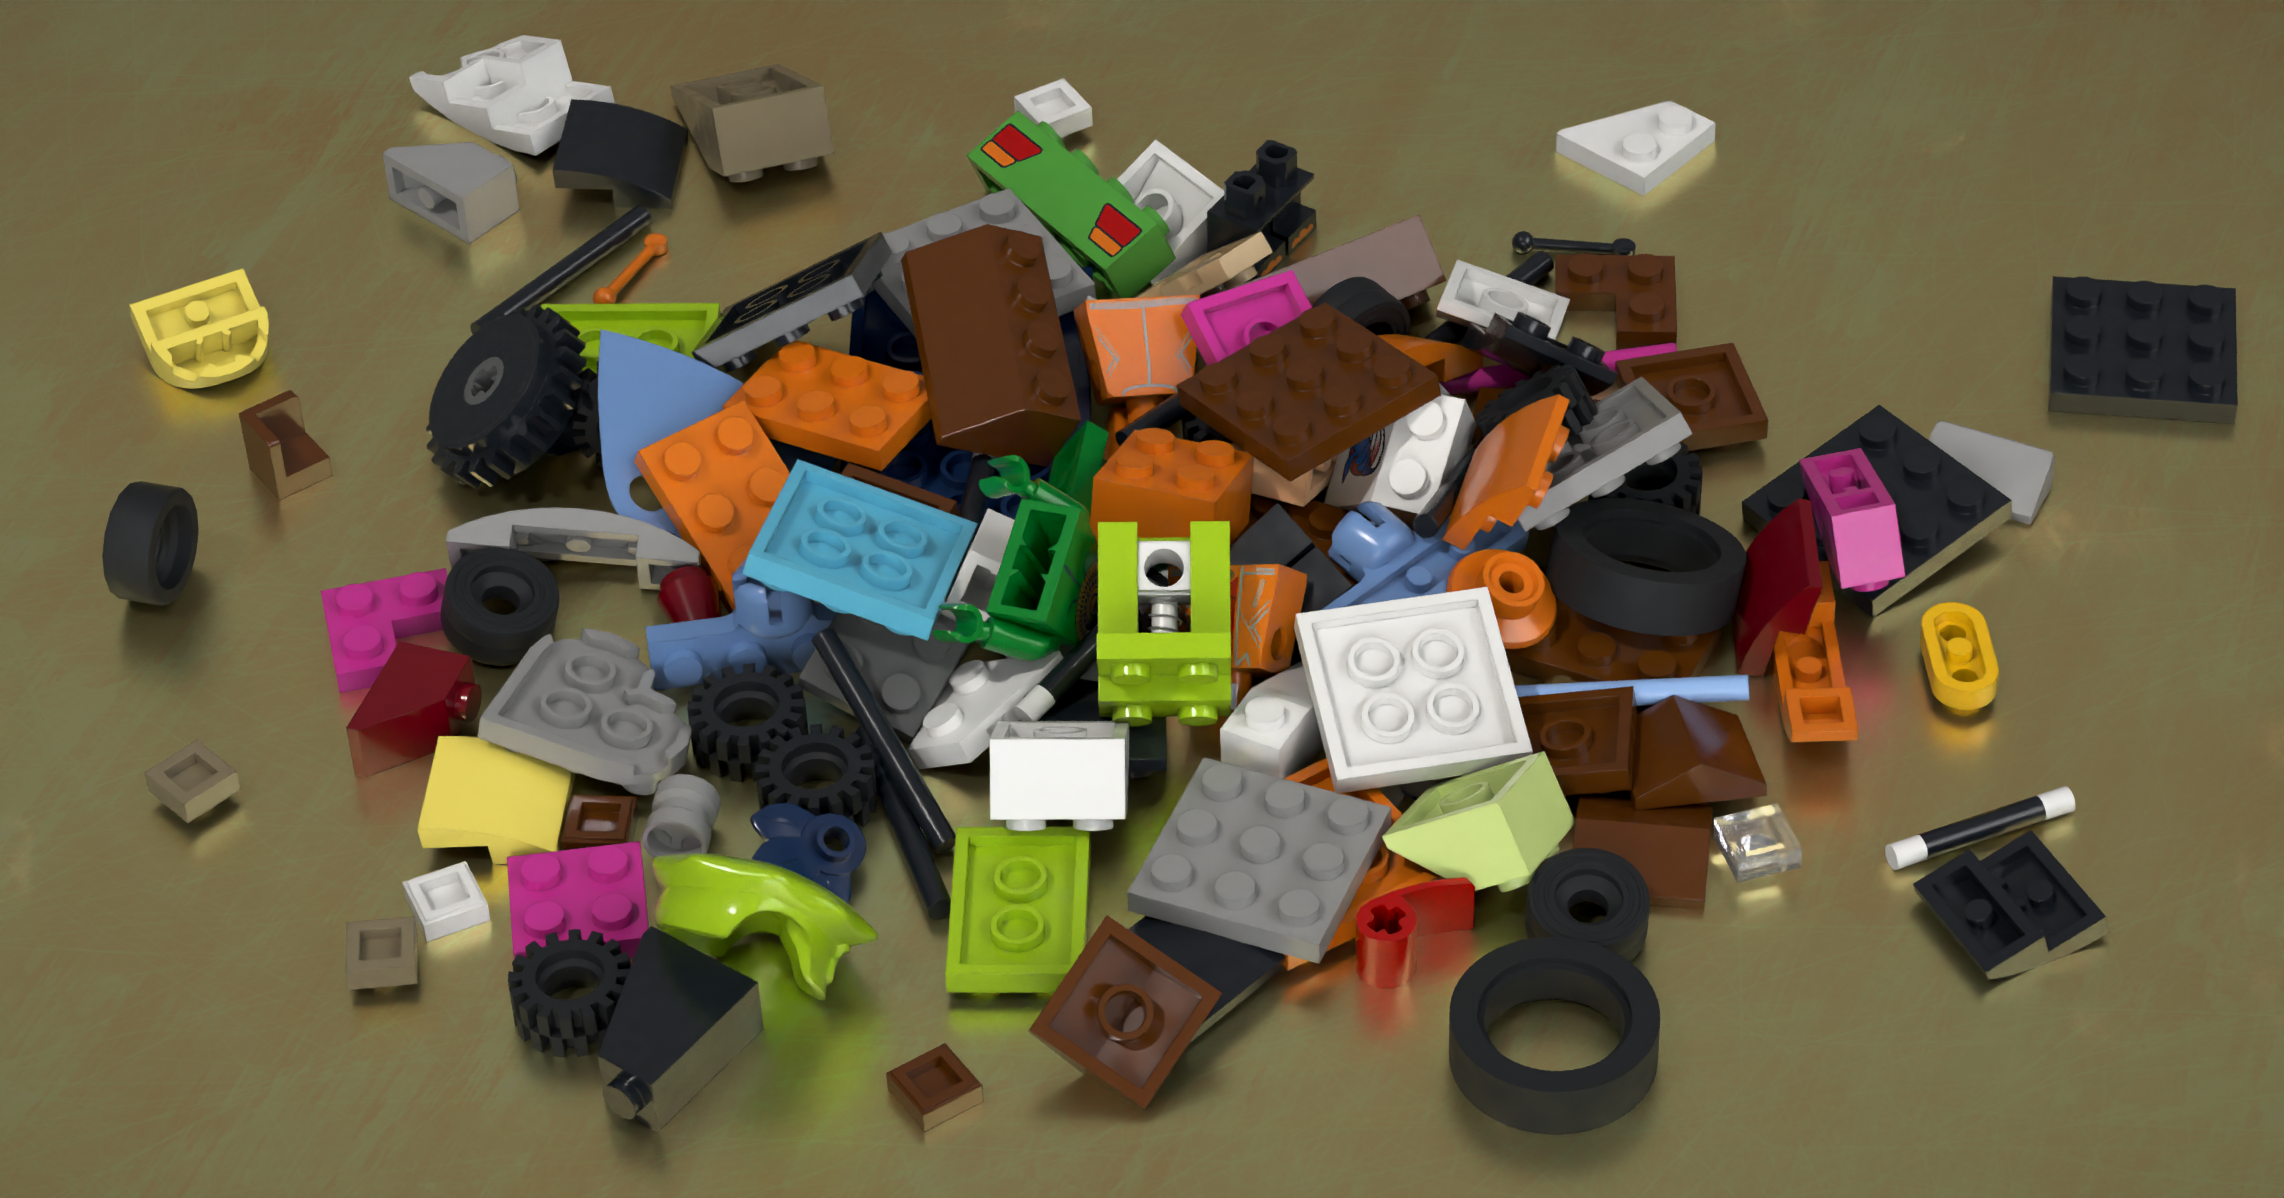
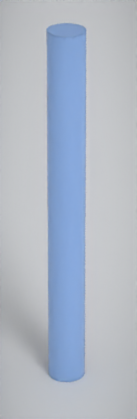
M1749 674L1515 685L1518 697L1633 686L1637 706L1655 705L1672 695L1698 703L1750 701Z

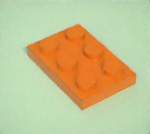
M797 340L780 347L722 406L724 410L744 400L769 439L882 471L932 418L924 376Z
M744 400L639 450L634 459V463L682 539L700 551L702 568L708 573V576L717 581L720 600L729 614L735 609L732 586L733 573L747 559L755 539L790 474Z

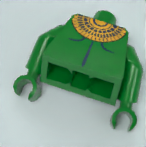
M1009 455L987 461L990 466L999 471L1001 477L992 476L980 479L979 481L981 491L990 498H1000L1013 494L1023 498L1021 499L986 609L990 617L983 621L982 614L978 608L971 604L944 603L939 605V609L949 610L954 614L956 628L954 632L933 630V635L940 642L971 643L978 639L981 648L1022 661H1035L1051 655L1060 648L1061 644L1076 646L1085 637L1087 628L1094 620L1093 608L1098 596V543L1091 529L1089 513L1084 505L1041 478L1031 481L1030 470L1024 459L1017 455Z

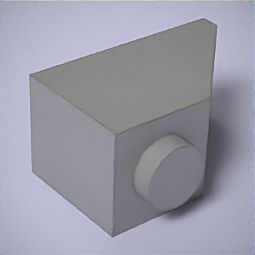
M474 142L391 147L382 153L390 199L469 244L520 210L516 187L517 176L513 164L504 157L496 155Z

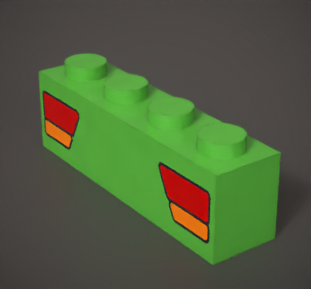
M1016 111L966 155L985 190L992 194L1010 188L1080 267H1093V279L1117 299L1132 298L1176 259L1165 238L1170 232L1168 225L1152 207L1146 205L1142 210L1134 204L1135 202L1131 194L1114 177H1110L1107 181L1102 179L1096 166L1081 150L1075 149L1072 153L1066 150L1062 139L1049 124L1041 121L1036 125L1021 112Z

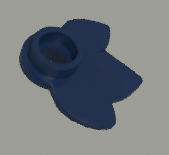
M789 803L769 805L751 816L750 822L753 828L765 841L753 855V860L772 863L798 873L828 889L846 903L849 902L851 898L850 875L860 866L866 853L864 835L852 820L834 813L815 816L807 810ZM824 837L836 838L843 844L844 850L833 851L829 849L824 842Z

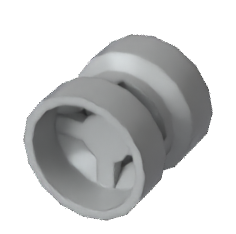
M688 774L668 776L659 783L652 803L653 813L650 814L642 835L643 847L651 857L707 853L711 840L710 829L716 822L721 806L720 795L715 787L702 778Z

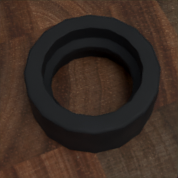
M139 481L130 483L119 494L109 515L104 534L102 554L106 583L110 592L119 599L162 606L173 603L183 591L192 572L197 553L199 533L197 509L192 496L185 489Z

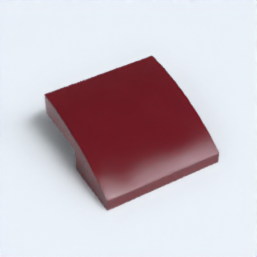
M1798 498L1783 509L1764 527L1746 550L1745 569L1735 613L1732 618L1738 674L1763 677L1779 632L1804 635L1806 633L1822 590L1811 500Z

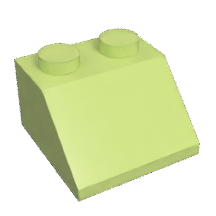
M1542 751L1429 786L1389 828L1382 838L1387 849L1446 879L1465 877L1475 886V891L1497 885L1501 892H1506L1519 888L1532 880L1536 873L1535 869L1540 863L1560 850L1558 843L1575 825V819L1546 753Z

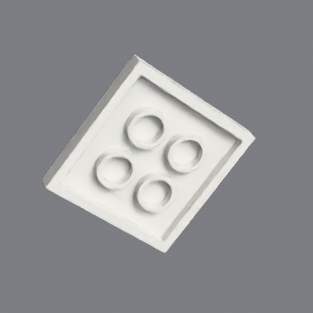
M1488 587L1298 613L1295 615L1294 630L1336 793L1467 775L1532 755V746Z

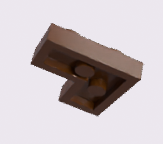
M1590 253L1555 255V294L1570 299L1566 311H1615L1616 350L1675 343L1677 347L1675 256H1655L1652 254L1594 255Z

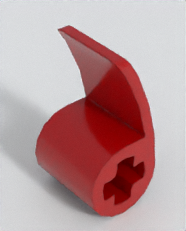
M1465 877L1423 882L1394 890L1361 906L1356 914V972L1360 979L1368 985L1380 989H1394L1403 986L1412 980L1417 971L1418 937L1452 931L1472 930L1474 928L1475 886Z

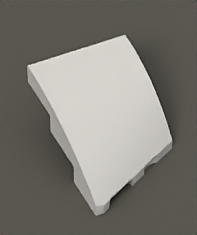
M522 35L502 42L490 49L460 57L461 69L442 76L426 74L424 71H421L409 77L413 91L451 121L494 144L531 155H538L561 140L571 99L616 104L610 86L572 80L561 40Z

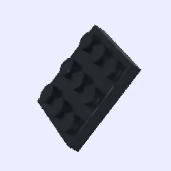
M882 232L725 307L691 352L695 360L713 368L722 366L724 372L728 373L757 357L755 350L772 340L776 342L778 347L785 346L810 331L808 324L817 318L828 314L831 321H836L862 307L864 303L861 298L873 291L871 284L883 276L881 269L892 254Z
M2053 276L2050 310L2048 411L2235 424L2238 406L2236 288Z
M1881 405L1869 411L1804 457L1809 458L1861 448L1896 505L1905 577L1889 580V584L1879 590L1858 592L1850 587L1842 589L1830 568L1833 588L1872 617L1878 615L2012 517V500ZM1797 462L1742 501L1743 519L1759 532L1783 509L1798 498L1809 500L1800 470V463ZM1813 513L1819 561H1828Z

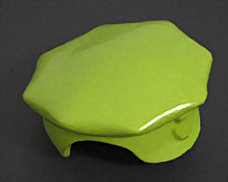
M706 853L672 854L657 856L652 859L651 864L658 884L663 889L655 905L654 918L658 929L694 949L716 958L723 957L736 942L746 936L757 933H770L780 936V940L790 958L796 984L800 990L816 999L826 1000V986L832 983L836 966L841 956L850 953L852 946L871 943L878 939V933L843 899L818 883L781 866L753 859Z

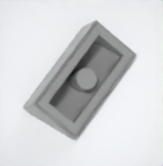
M1943 420L1938 421L1931 432L1929 441L2012 500V517L2010 519L2031 525L2052 487L2054 453Z

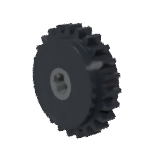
M533 305L529 312L523 307H518L514 314H503L476 331L449 361L432 396L429 425L426 427V432L433 436L426 445L427 449L434 453L431 459L432 462L439 466L441 471L460 484L465 485L467 483L471 487L478 489L482 482L492 487L498 478H506L507 480L512 478L513 475L528 468L543 456L567 426L579 400L583 384L582 368L586 366L587 361L579 355L586 347L585 343L577 338L580 331L551 308L547 307L544 310L538 305Z

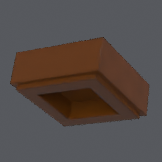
M571 795L561 840L562 850L633 842L639 815L637 797Z
M946 1043L886 1073L888 1090L924 1132L984 1102L983 1085Z

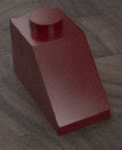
M399 641L346 727L355 775L369 777L435 753L438 736H459L465 724L475 720L480 709L482 692L481 687L475 684L471 656Z

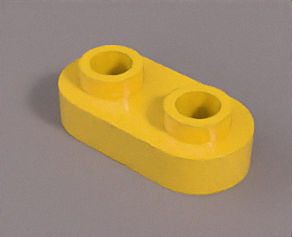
M1958 602L1940 603L1929 608L1921 620L1920 647L1934 696L1941 703L1958 710H1973L1986 706L1996 695L1999 667L1984 616L1977 609Z

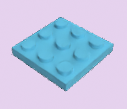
M797 459L748 553L742 575L759 580L773 590L789 591L823 603L824 606L834 612L851 613L882 624L896 634L912 635L928 641L942 610L939 609V605L944 604L971 546L978 523Z

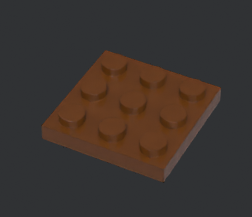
M1326 302L1304 311L1294 320L1267 335L1254 339L1244 348L1217 363L1204 367L1199 373L1176 385L1180 406L1290 482L1441 396L1437 374Z

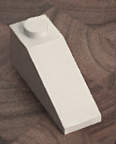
M1302 661L1249 690L1220 729L1221 762L1283 779L1313 763L1324 746Z

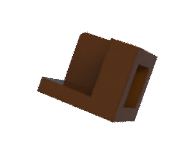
M288 390L239 413L249 469L279 501L333 476L330 457L305 432L300 399L293 391Z

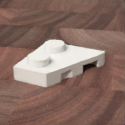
M1669 100L1562 129L1556 133V152L1644 196L1715 141L1716 123Z
M1055 651L1051 655L1035 661L1007 658L986 662L972 660L960 665L950 676L949 684L934 708L924 717L922 727L907 749L919 769L971 763L990 746V737L997 721L1020 720L1014 712V707L1063 659L1060 651Z

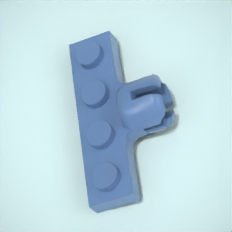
M1373 501L1363 502L1359 504L1357 509L1372 521H1368L1361 514L1351 510L1338 523L1331 534L1332 546L1328 550L1329 558L1358 584L1322 610L1446 593L1449 574L1460 559L1473 552L1486 549H1501L1519 553L1526 548L1529 531L1525 532L1517 521L1511 527L1497 520L1489 533L1479 529L1464 551L1442 540L1449 519L1445 521L1433 537L1423 538L1417 535L1415 531H1412L1381 503Z
M745 559L733 573L732 586L735 609L731 614L717 618L645 627L650 667L655 672L653 690L703 685V679L710 674L714 675L718 680L722 679L721 669L732 666L735 674L744 673L743 664L755 663L756 673H762L765 665L776 667L777 675H781L785 671L789 674L802 672L815 651L812 638L820 631L829 627L837 612L828 609L824 604L815 603L812 599L789 591L773 590L759 580L742 575L746 563Z

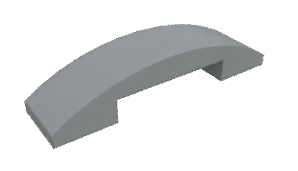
M531 508L489 515L448 530L446 538L451 569L467 554L493 547L519 550L534 558L637 566L640 589L660 590L659 587L662 579L673 570L686 566L702 568L700 551L666 530L627 516L581 508Z

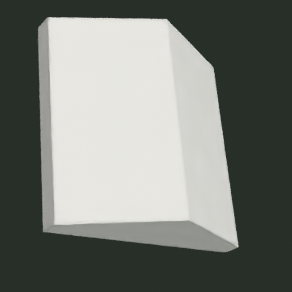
M1155 139L1117 179L1131 194L1135 202L1134 204L1142 210L1146 205L1152 207L1163 218L1170 229L1165 238L1176 259L1149 282L1152 285L1170 276L1201 255L1206 254L1207 211L1224 196L1223 189Z
M1457 259L1438 304L1436 317L1465 327H1469L1470 323H1473L1487 330L1495 313L1514 321L1517 313L1522 312L1549 325L1551 330L1548 337L1556 340L1570 299Z

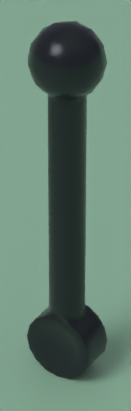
M1521 231L1516 233L1512 239L1513 249L1520 254H1528L1532 249L1603 255H1635L1636 249L1635 243L1627 238L1616 239L1613 243L1534 238L1529 232Z

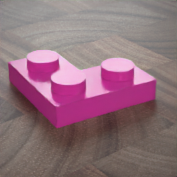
M446 568L415 572L404 576L360 584H349L344 587L321 591L339 693L371 688L397 646L395 639L443 631L440 611L447 578Z

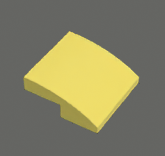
M438 736L417 828L422 848L488 846L493 865L507 864V857L560 851L576 773L523 753L509 751L503 746L477 737Z

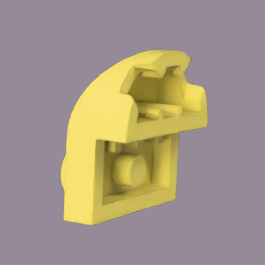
M243 268L130 304L131 319L154 371L162 380L175 387L194 389L221 384L251 373L267 357L269 348V319L265 306L260 307Z

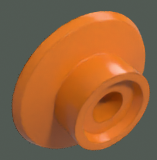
M1486 549L1463 557L1452 568L1447 580L1446 592L1488 587L1505 649H1520L1532 646L1544 639L1553 628L1557 616L1556 597L1551 590L1548 578L1536 563L1527 556L1507 550Z

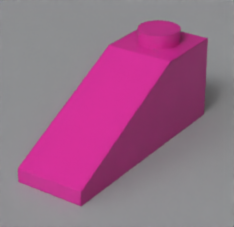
M1858 448L1799 459L1801 474L1809 500H1811L1812 510L1827 559L1842 589L1850 587L1858 592H1869L1886 587L1889 584V580L1905 577L1896 505L1862 449Z

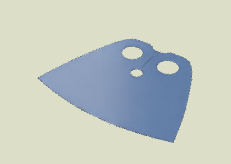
M601 329L598 364V412L602 466L610 501L619 515L649 523L672 534L675 533L676 536L682 539L663 507L657 511H647L640 508L632 500L629 492L630 483L638 476H643L634 463V459L639 450L722 411V406L744 383L681 353L647 341ZM769 439L789 472H791L797 459L830 471L839 460L835 457Z

